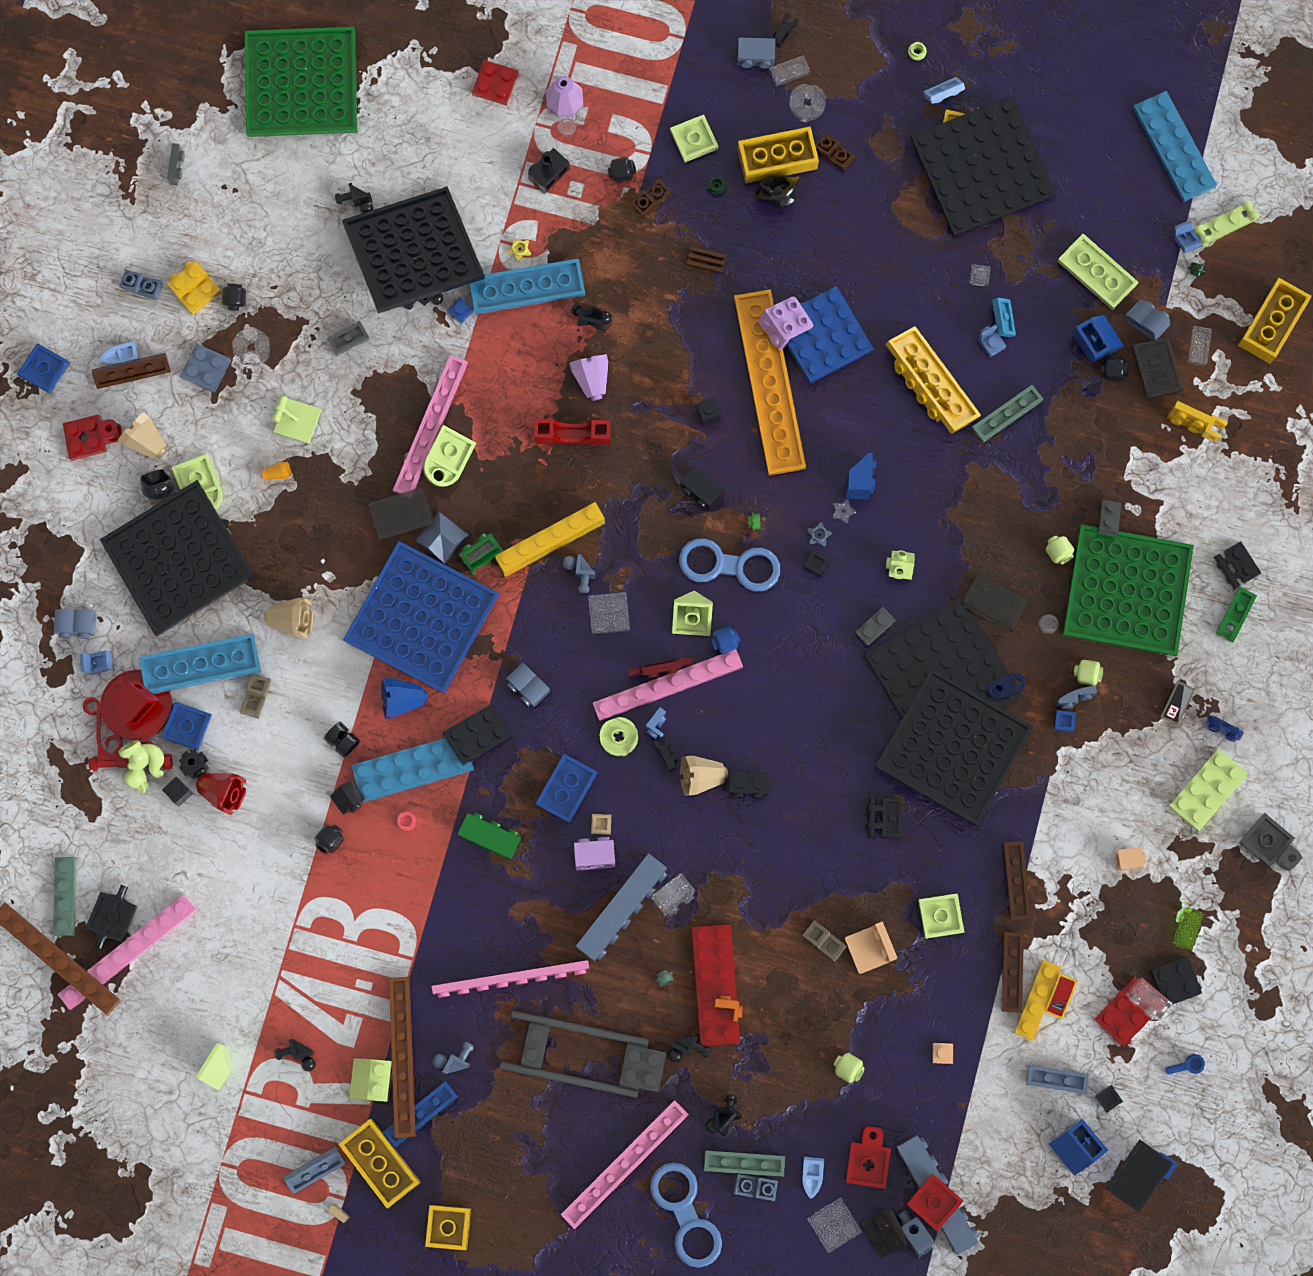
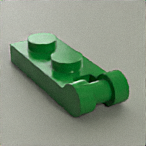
M1239 587L1215 634L1220 637L1224 636L1233 643L1257 595ZM1227 625L1234 627L1232 632L1226 629Z

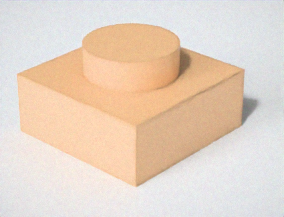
M932 1043V1063L953 1064V1044Z

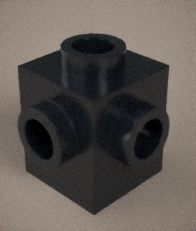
M190 749L181 755L182 758L179 759L181 763L180 770L185 776L189 775L192 779L201 777L209 769L206 764L208 759L202 751L199 753L195 749L193 751ZM195 760V764L190 766L189 763Z

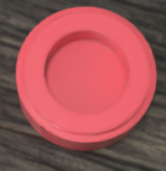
M405 811L398 815L396 822L402 831H411L415 828L417 821L411 812Z

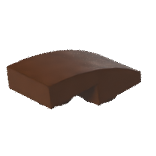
M826 133L815 144L816 150L842 171H845L855 159V154L840 146L838 140Z
M658 179L646 191L643 190L631 204L644 217L668 198L672 192Z

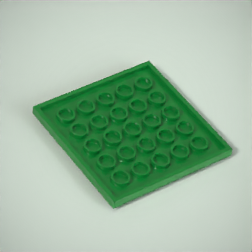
M355 27L245 31L247 137L358 133Z
M1080 525L1063 636L1176 657L1179 649L1194 545L1118 531L1117 537L1098 534V527Z

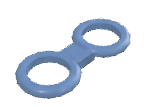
M699 538L688 542L682 548L679 555V566L683 574L696 582H708L715 579L719 574L737 577L739 583L746 589L765 591L771 588L780 576V563L777 557L770 550L762 547L746 550L739 557L723 554L721 548L714 541ZM704 546L714 552L716 565L711 572L697 574L689 569L687 556L696 547ZM763 556L771 562L773 573L766 582L753 583L745 577L743 566L748 558Z
M674 1162L664 1164L652 1176L650 1190L657 1205L665 1210L674 1211L680 1228L676 1233L674 1242L676 1253L682 1262L691 1267L700 1268L708 1266L719 1256L722 1239L716 1226L707 1220L699 1219L692 1202L697 1195L698 1189L696 1176L690 1168L683 1164ZM669 1171H679L689 1180V1193L681 1202H667L659 1194V1180L662 1175ZM691 1228H705L713 1236V1250L710 1255L703 1259H693L683 1249V1237Z

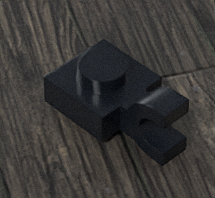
M787 12L783 17L782 27H778L773 34L775 46L778 48L781 47L789 36L791 29L796 27L799 22L797 18L793 22H789L790 14Z
M665 736V745H659L657 740L653 743L656 749L659 750L668 771L671 772L676 769L675 764L678 761L674 753H670L667 749L670 741L668 736Z

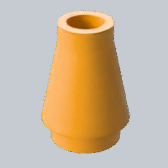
M280 461L266 469H262L261 473L264 481L287 479V477L291 476V469L288 462Z

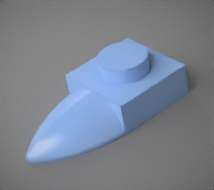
M134 341L114 346L100 357V361L107 364H118L139 359Z
M804 1157L803 1186L809 1198H813L821 1187L824 1169L823 1158Z

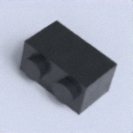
M696 465L681 481V491L686 496L695 498V502L702 509L707 508L710 510L724 494V488Z

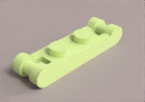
M1248 201L1234 210L1197 226L1193 231L1200 238L1202 246H1205L1256 221L1260 216L1258 212L1254 211L1252 202ZM1245 211L1248 214V217L1244 218L1242 214Z

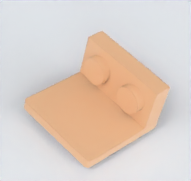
M883 921L845 937L846 944L859 974L898 959Z

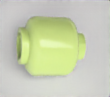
M1056 535L1047 541L1046 553L1054 563L1062 565L1073 558L1074 548L1066 537H1057Z
M1081 660L1079 665H1075L1074 676L1077 677V681L1080 684L1095 686L1102 680L1103 667H1100V663L1096 661Z
M846 1053L843 1056L839 1055L834 1062L836 1067L835 1074L849 1083L857 1082L865 1069L862 1060L850 1053Z

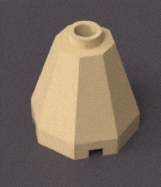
M143 412L122 433L118 441L124 446L152 459L156 457L160 459L167 451L165 449L167 445L152 419Z
M295 598L271 606L265 612L264 620L273 629L300 639H307L308 635L306 633H311L313 625V610H309L308 607L312 606L311 601L306 598Z
M696 756L681 757L680 775L683 774L681 787L685 796L697 795L725 783V779L728 778V770L724 767L723 763Z

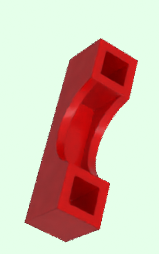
M535 419V444L610 445L611 420H591L581 424H566L557 422L554 419Z

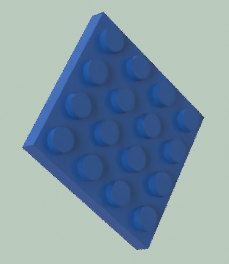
M837 286L800 304L812 321L813 327L790 339L786 346L809 384L873 352L874 348Z

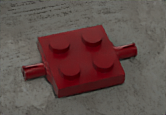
M690 656L643 666L639 665V667L629 668L628 675L640 674L646 675L647 678L659 676L658 673L665 672L666 675L677 673V669H680L682 666L693 664V659Z

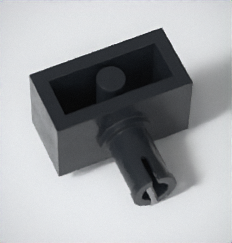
M553 148L550 151H546L541 156V160L529 168L528 180L545 194L570 170V162Z

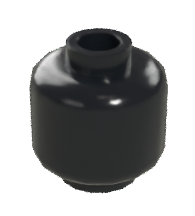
M626 156L613 159L608 168L609 177L611 179L614 178L617 183L632 180L634 174H636L633 159L630 160Z
M227 283V286L222 289V304L228 306V310L239 311V307L246 305V289L242 288V284Z
M1107 357L1105 363L1101 364V375H1105L1107 381H1123L1125 376H1128L1129 364L1123 357Z
M324 825L315 836L316 848L324 854L334 853L344 841L341 834L342 830L337 825Z

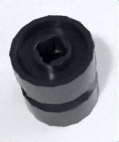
M340 721L326 733L323 739L331 747L335 746V751L345 758L358 746L360 739L353 732L348 733L349 729Z

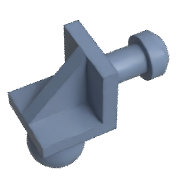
M578 554L577 561L573 556H566L563 559L564 568L572 570L576 567V577H581L578 591L584 594L588 593L590 589L588 587L589 578L595 579V571H593L581 554Z
M464 1042L459 1056L451 1055L448 1062L445 1055L437 1054L433 1057V1066L437 1069L444 1068L442 1072L445 1074L469 1068L470 1064L465 1062L469 1052L473 1051L474 1046Z

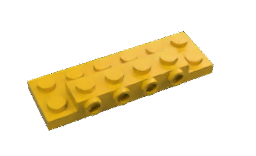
M916 327L892 338L885 344L896 358L894 362L895 371L903 375L906 379V386L914 390L917 394V401L925 405L928 409V416L931 419H935L937 422L942 421L952 434L981 416Z

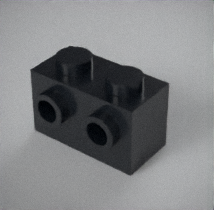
M730 773L728 795H733V798L752 796L753 799H764V796H768L769 774Z

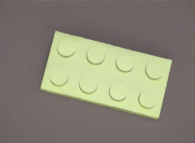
M1084 234L1057 261L1112 310L1139 283Z
M1218 748L1168 807L1199 832L1248 773Z

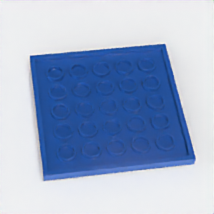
M398 541L343 641L445 694L500 594Z

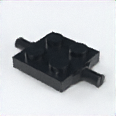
M121 885L117 895H108L100 892L85 927L99 936L94 947L102 950L106 939H114L123 943L138 908L137 905L129 903L124 899L129 887Z

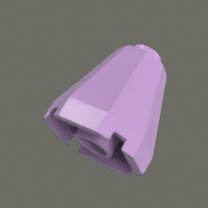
M559 76L546 90L547 108L550 111L552 110L557 117L574 116L577 110L583 107L582 88L568 76Z
M607 354L570 362L571 372L586 398H591V401L603 399L602 395L606 394Z

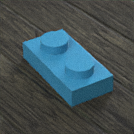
M1004 298L993 299V311L998 336H1015L1011 301Z

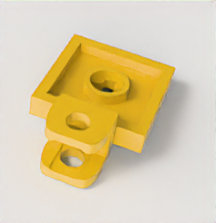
M1179 401L1176 402L1167 417L1173 424L1183 425L1189 431L1200 433L1202 437L1216 443L1220 440L1221 435L1211 430L1212 426L1224 429L1227 425L1225 420L1215 415L1209 416Z

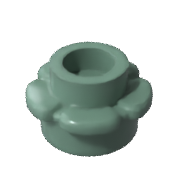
M667 970L662 971L656 975L657 979L655 982L660 987L668 985L674 981L673 973H668Z

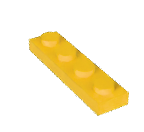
M1045 960L1041 961L1014 1034L1031 1041L1034 1040L1061 967Z

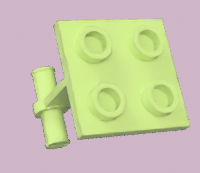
M280 395L278 405L274 407L275 413L272 421L276 422L273 433L310 444L322 409Z

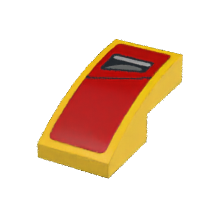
M1059 972L1044 1012L1063 1019L1078 980Z

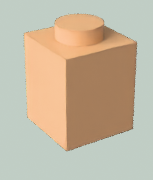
M1141 847L1115 851L1117 871L1141 869L1146 864L1145 852H1142Z

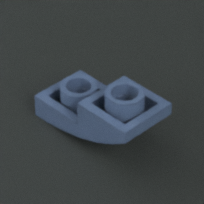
M125 270L119 287L129 292L158 300L164 283L161 280L145 277L141 273Z
M1096 686L1081 688L1066 694L1056 702V707L1062 706V709H1072L1078 703V698L1083 701L1091 700L1097 694Z
M736 1174L733 1194L775 1201L778 1181Z

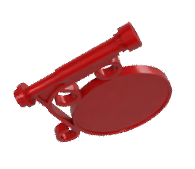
M129 670L113 678L105 687L100 702L93 697L87 698L83 702V710L88 715L93 716L97 714L96 739L98 758L97 756L89 758V770H93V772H97L98 768L106 767L128 768V758H123L118 754L120 748L123 747L121 738L132 741L140 740L141 744H153L148 738L159 733L168 721L173 708L170 691L153 694L159 701L137 725L125 726L111 701L118 691L113 685L114 681L123 677L126 682L138 680L144 685L141 670ZM90 702L97 703V713L87 710V705ZM101 716L106 726L114 733V735L106 738L104 745L108 747L111 740H118L119 743L112 754L105 751L101 744ZM163 754L164 763L161 768L163 770L172 769V754Z

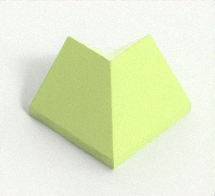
M696 591L675 599L672 633L710 636L713 602Z
M217 1042L196 1075V1078L219 1090L227 1076L233 1074L227 1046Z

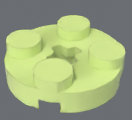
M623 717L607 721L600 730L601 745L610 755H628L635 749L638 743V733L635 725ZM619 732H622V737L624 738V740H620L619 742L615 741L616 738L614 737V734H619Z

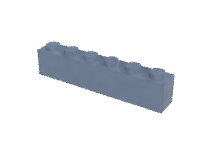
M648 853L578 942L576 948L595 962L597 959L600 961L607 953L605 948L608 944L613 945L618 939L619 935L617 933L621 928L625 930L630 924V916L633 913L637 914L643 907L641 902L644 898L647 897L649 899L656 889L653 888L657 882L661 884L668 875L665 873L667 867Z
M915 1135L895 1147L918 1189L932 1173L945 1185L948 1184L943 1173L939 1174L936 1168L938 1163L934 1156H929L926 1148H928V1145L923 1137L919 1138L918 1135ZM959 1207L941 1227L956 1255L978 1244L976 1238L979 1237L973 1226L969 1227L966 1221L969 1219L963 1208L959 1209Z

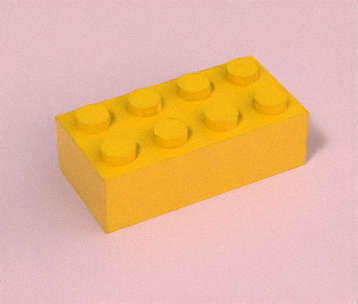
M811 127L738 141L737 150L745 184L761 181L771 176L781 177L818 168L819 159Z
M1278 278L1238 346L1271 364L1277 357L1312 296Z
M369 1119L338 1144L386 1208L393 1206L421 1183L373 1119Z

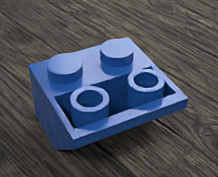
M1105 315L1088 319L1076 326L1072 333L1091 365L1124 347Z
M868 453L849 470L846 479V499L868 500L870 494H873L875 478H872L876 469V459H873V453Z
M1077 1119L1048 1144L1074 1176L1093 1164L1108 1151L1083 1119Z

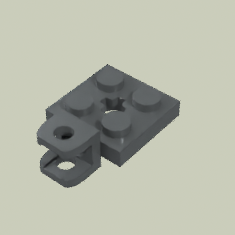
M1266 813L1257 820L1239 841L1243 847L1268 868L1276 863L1282 869L1290 871L1302 859L1300 852L1290 845L1295 837ZM1270 836L1271 845L1263 844L1262 837Z

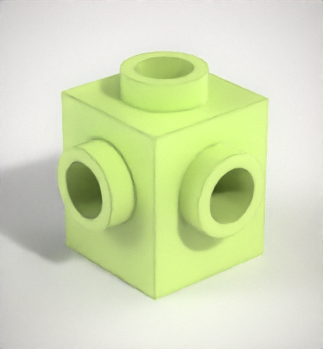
M892 550L891 558L887 557L886 561L889 577L912 580L915 553Z

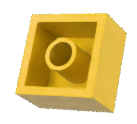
M429 1205L425 1247L467 1250L471 1208Z

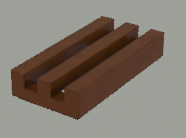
M691 246L686 266L722 274L727 255ZM692 259H696V260H700V261H703V262H706V263H712V264L720 265V268H719V267H715V266H711V265H706V264L694 262V261H691V260H692Z

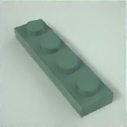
M1031 385L972 426L971 429L980 441L984 443L1037 406L1044 399L1035 387Z
M55 857L53 936H75L76 857Z
M705 1151L704 1171L784 1177L785 1156Z

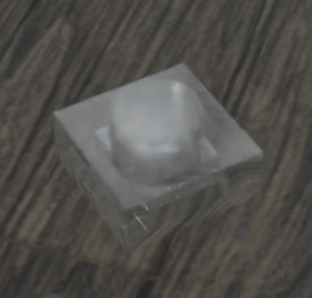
M972 264L969 284L988 286L991 267Z

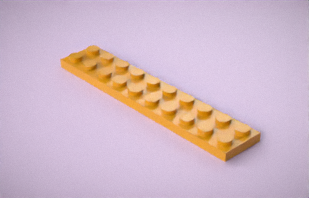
M771 289L735 295L734 301L768 476L806 469L783 349L777 350L758 321L764 310L774 306Z

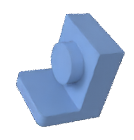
M996 325L992 327L987 326L980 331L981 334L978 341L990 358L1006 349V344L998 336Z
M661 707L646 725L647 733L654 739L657 737L662 739L664 735L656 728V726L660 728L667 719L664 717L666 711Z

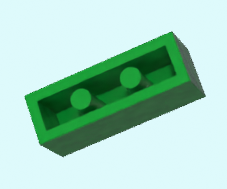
M475 812L472 815L467 813L458 836L512 861L521 842V837H518L519 833L512 829L505 831L501 829L499 823L492 820L488 823L483 820V816Z

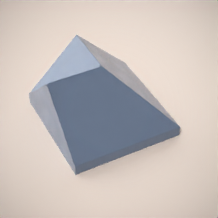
M439 512L415 541L445 565L469 535Z

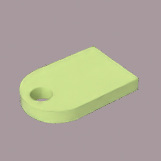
M444 425L441 426L423 463V472L427 480L439 487H446L456 482L476 443ZM435 471H440L443 474L441 481L434 479Z
M208 454L172 467L180 490L198 480L215 509L220 506L223 493Z

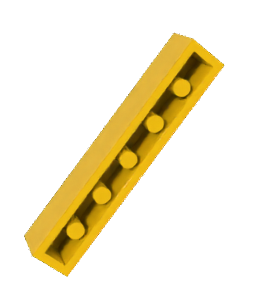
M596 502L497 554L495 556L496 562L503 575L507 577L605 524V518Z

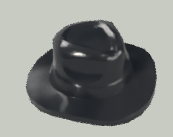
M799 176L767 177L760 182V187L755 193V197L759 200L769 201L770 205L777 209L788 207L795 202L796 194L794 188L799 183L800 178Z

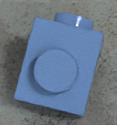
M1191 220L1174 227V240L1184 253L1202 247L1201 240L1193 231Z
M105 650L93 654H80L82 673L98 674L112 670L111 652Z

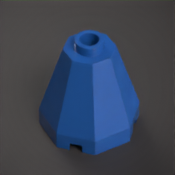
M383 678L381 681V699L384 703L382 705L384 718L393 719L423 707L424 702H427V691L417 684L394 678Z

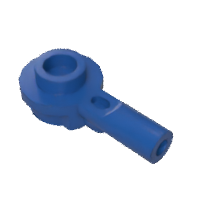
M1191 1054L1184 1063L1165 1067L1167 1075L1185 1070L1198 1074L1204 1069L1205 1061L1200 1055Z

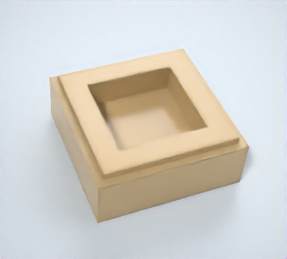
M592 814L591 834L611 835V815Z
M336 1204L331 1205L327 1210L343 1223L350 1217L349 1214Z

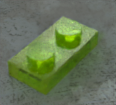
M1184 907L1172 944L1192 951L1204 913Z

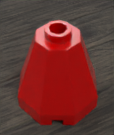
M234 773L204 774L196 782L197 792L216 809L228 815L234 813L232 812L233 809L238 810L246 795V788L243 787V783L246 784V779Z

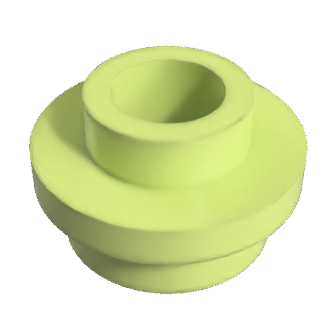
M915 42L909 46L908 54L911 59L918 61L926 56L927 50L922 43ZM918 50L920 51V54L914 53V51Z

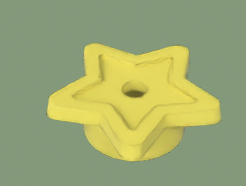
M514 238L513 245L507 252L515 255L517 261H520L523 256H530L531 252L527 248L529 240L521 241Z

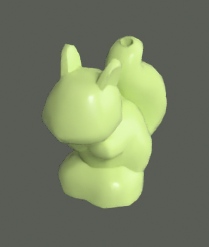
M135 740L124 745L118 751L121 757L128 758L129 760L127 766L130 770L124 774L122 781L130 788L138 789L140 792L145 793L149 784L143 769L147 765H149V771L153 777L161 778L164 775V771L160 770L164 763V755L158 746L153 744L143 745L139 740Z

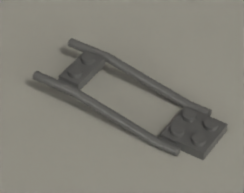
M512 1011L511 1018L527 1021L530 1024L521 1065L502 1061L500 1069L635 1098L638 1097L639 1088L659 1092L667 1053L647 1049L649 1039ZM549 1027L628 1043L620 1085L617 1086L541 1070L550 1030Z

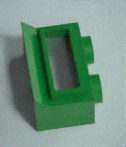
M485 533L477 538V543L474 545L468 544L464 546L459 556L472 576L476 574L475 570L483 565L485 567L490 565L491 560L497 554L503 552V550L491 533L489 535Z

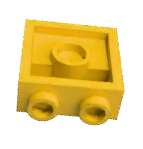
M190 261L183 266L184 270L179 274L174 273L169 277L167 285L188 311L194 315L218 296L221 290L197 261L193 263Z

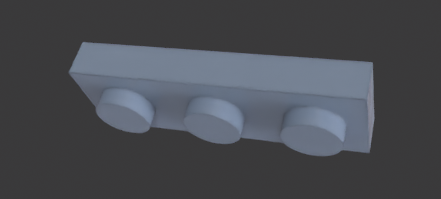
M1029 1065L1026 1085L1086 1094L1089 1074Z
M335 1146L283 1176L292 1193L295 1194L345 1165L346 1162Z

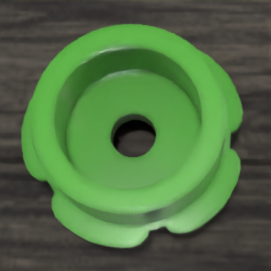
M752 512V516H748L749 528H753V531L761 529L760 514H754V512Z

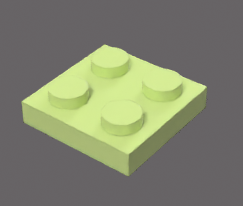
M704 114L670 128L684 163L718 149V144Z
M958 893L918 900L925 939L964 933Z

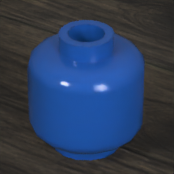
M730 626L714 631V638L711 639L714 650L718 649L722 654L737 649L738 643H740L736 629H732Z

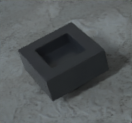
M813 550L804 568L821 577L830 559Z
M1112 1085L1094 1096L1105 1113H1108L1123 1102Z

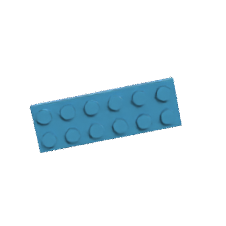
M1167 91L1134 105L1133 110L1182 202L1216 188L1217 183Z
M579 259L485 274V279L470 284L475 315L585 296Z
M254 634L139 657L144 686L152 694L261 672Z
M445 738L351 765L357 788L366 798L362 803L474 771L472 761L464 766L461 764Z

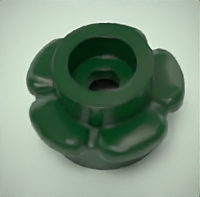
M713 177L708 182L707 188L714 195L723 193L725 181L720 177Z
M1191 262L1188 270L1191 271V275L1201 277V274L1206 273V266Z

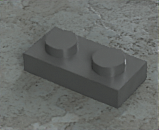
M172 143L167 179L170 185L178 186L179 179H182V168L180 167L181 162H184L185 152L182 151L180 144Z
M359 321L328 337L327 340L335 355L338 356L369 340V336Z
M1102 499L1098 534L1117 537L1121 511L1120 502Z
M882 607L855 631V634L868 647L893 625L896 620Z

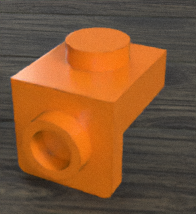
M720 996V999H715L714 1008L734 1010L733 1022H737L738 1018H742L743 1006H739V1001H732L730 996Z

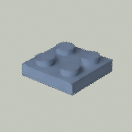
M196 344L180 377L215 393L231 359Z

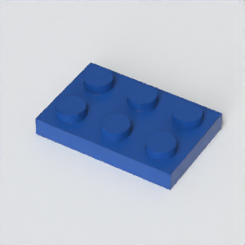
M563 754L535 805L570 823L598 772Z

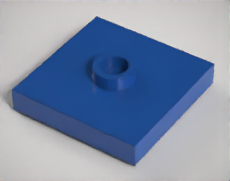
M37 343L17 375L50 394L70 362Z
M175 702L161 738L199 751L212 714Z

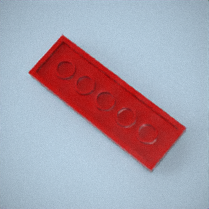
M731 925L692 927L700 1044L703 1046L739 1044V1022H733L734 1010L714 1008L715 999H720V996H730L732 1001H737Z

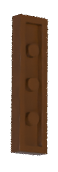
M166 353L92 369L97 389L171 372Z
M1024 841L1003 843L1010 921L1030 920Z
M1003 933L1001 1012L1022 1013L1024 933Z

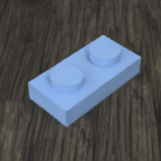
M955 77L923 92L925 98L933 104L939 103L949 96L959 94L960 91L965 90L964 83Z

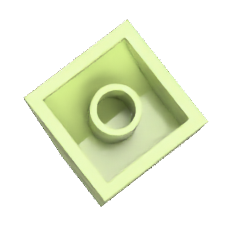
M354 1058L349 1098L389 1102L392 1061Z

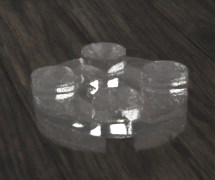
M801 84L792 91L789 99V107L792 114L803 122L820 117L826 106V96L822 89L816 85ZM804 99H811V105H804Z
M254 327L242 330L232 341L233 353L236 359L244 365L257 366L265 362L269 357L270 341L261 330ZM255 343V350H247L248 344Z

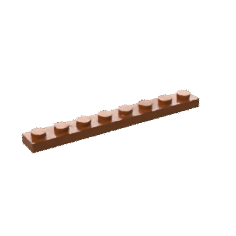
M5 902L0 907V925L104 1014L109 1016L121 1000Z
M410 977L389 978L395 1138L416 1137Z

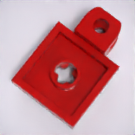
M99 414L63 423L68 457L71 461L107 452L106 443L118 442L119 437L122 435L120 424L112 419L102 421ZM84 433L86 435H89V437L86 438V442H84L81 439V436Z
M865 1126L862 1130L861 1142H851L846 1183L886 1189L891 1148L882 1147V1129ZM871 1132H875V1137L873 1139H870L869 1134ZM867 1159L871 1160L870 1162L874 1164V1167L870 1168L869 1171H866V1168L863 1166V1162H867Z

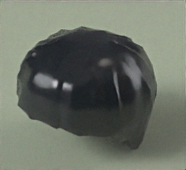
M164 469L149 472L140 478L141 491L147 498L158 500L168 496L173 491L174 481Z

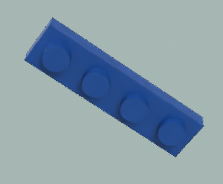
M446 1081L415 1105L416 1131L458 1097ZM394 1123L383 1131L395 1148L407 1139L395 1138Z

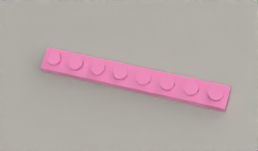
M452 355L449 356L393 488L394 493L412 498L423 471L424 460L444 422L468 365L467 361Z
M735 649L678 670L677 673L665 675L593 702V706L600 722L743 668V665Z
M182 895L87 970V972L101 984H105L197 910L187 897ZM68 985L58 993V996L69 1010H72L86 999L72 985Z
M587 960L432 986V992L434 995L438 994V998L450 996L449 992L457 991L458 995L469 993V989L477 988V991L489 990L488 986L496 985L497 988L507 987L510 982H516V985L528 983L527 980L535 979L536 982L547 980V976L555 975V979L567 977L566 973L574 972V975L586 974V970H590L589 962Z
M674 1100L561 1216L575 1229L689 1114Z

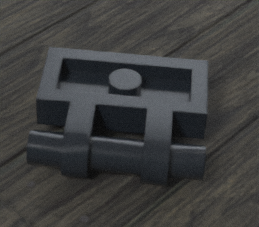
M1241 541L1224 551L1226 559H1223L1220 553L1213 557L1217 562L1216 566L1222 570L1226 576V582L1231 584L1233 589L1240 586L1237 581L1238 578L1245 584L1261 574V571ZM1230 563L1236 571V573L1234 574L1228 567V564Z
M869 798V805H867V812H869L868 823H866L868 837H876V830H882V837L901 838L902 798H882V805H876L877 798ZM876 812H882V823H876Z

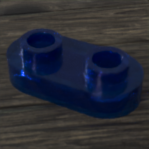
M1012 673L1001 677L989 684L988 694L996 700L1011 696L1025 688L1026 680L1020 673ZM1017 679L1020 684L1015 685L1013 680ZM1000 686L1002 691H996L995 687Z
M1209 715L1205 722L1208 730L1214 733L1220 732L1225 735L1227 740L1232 742L1240 741L1244 734L1239 728L1215 716Z

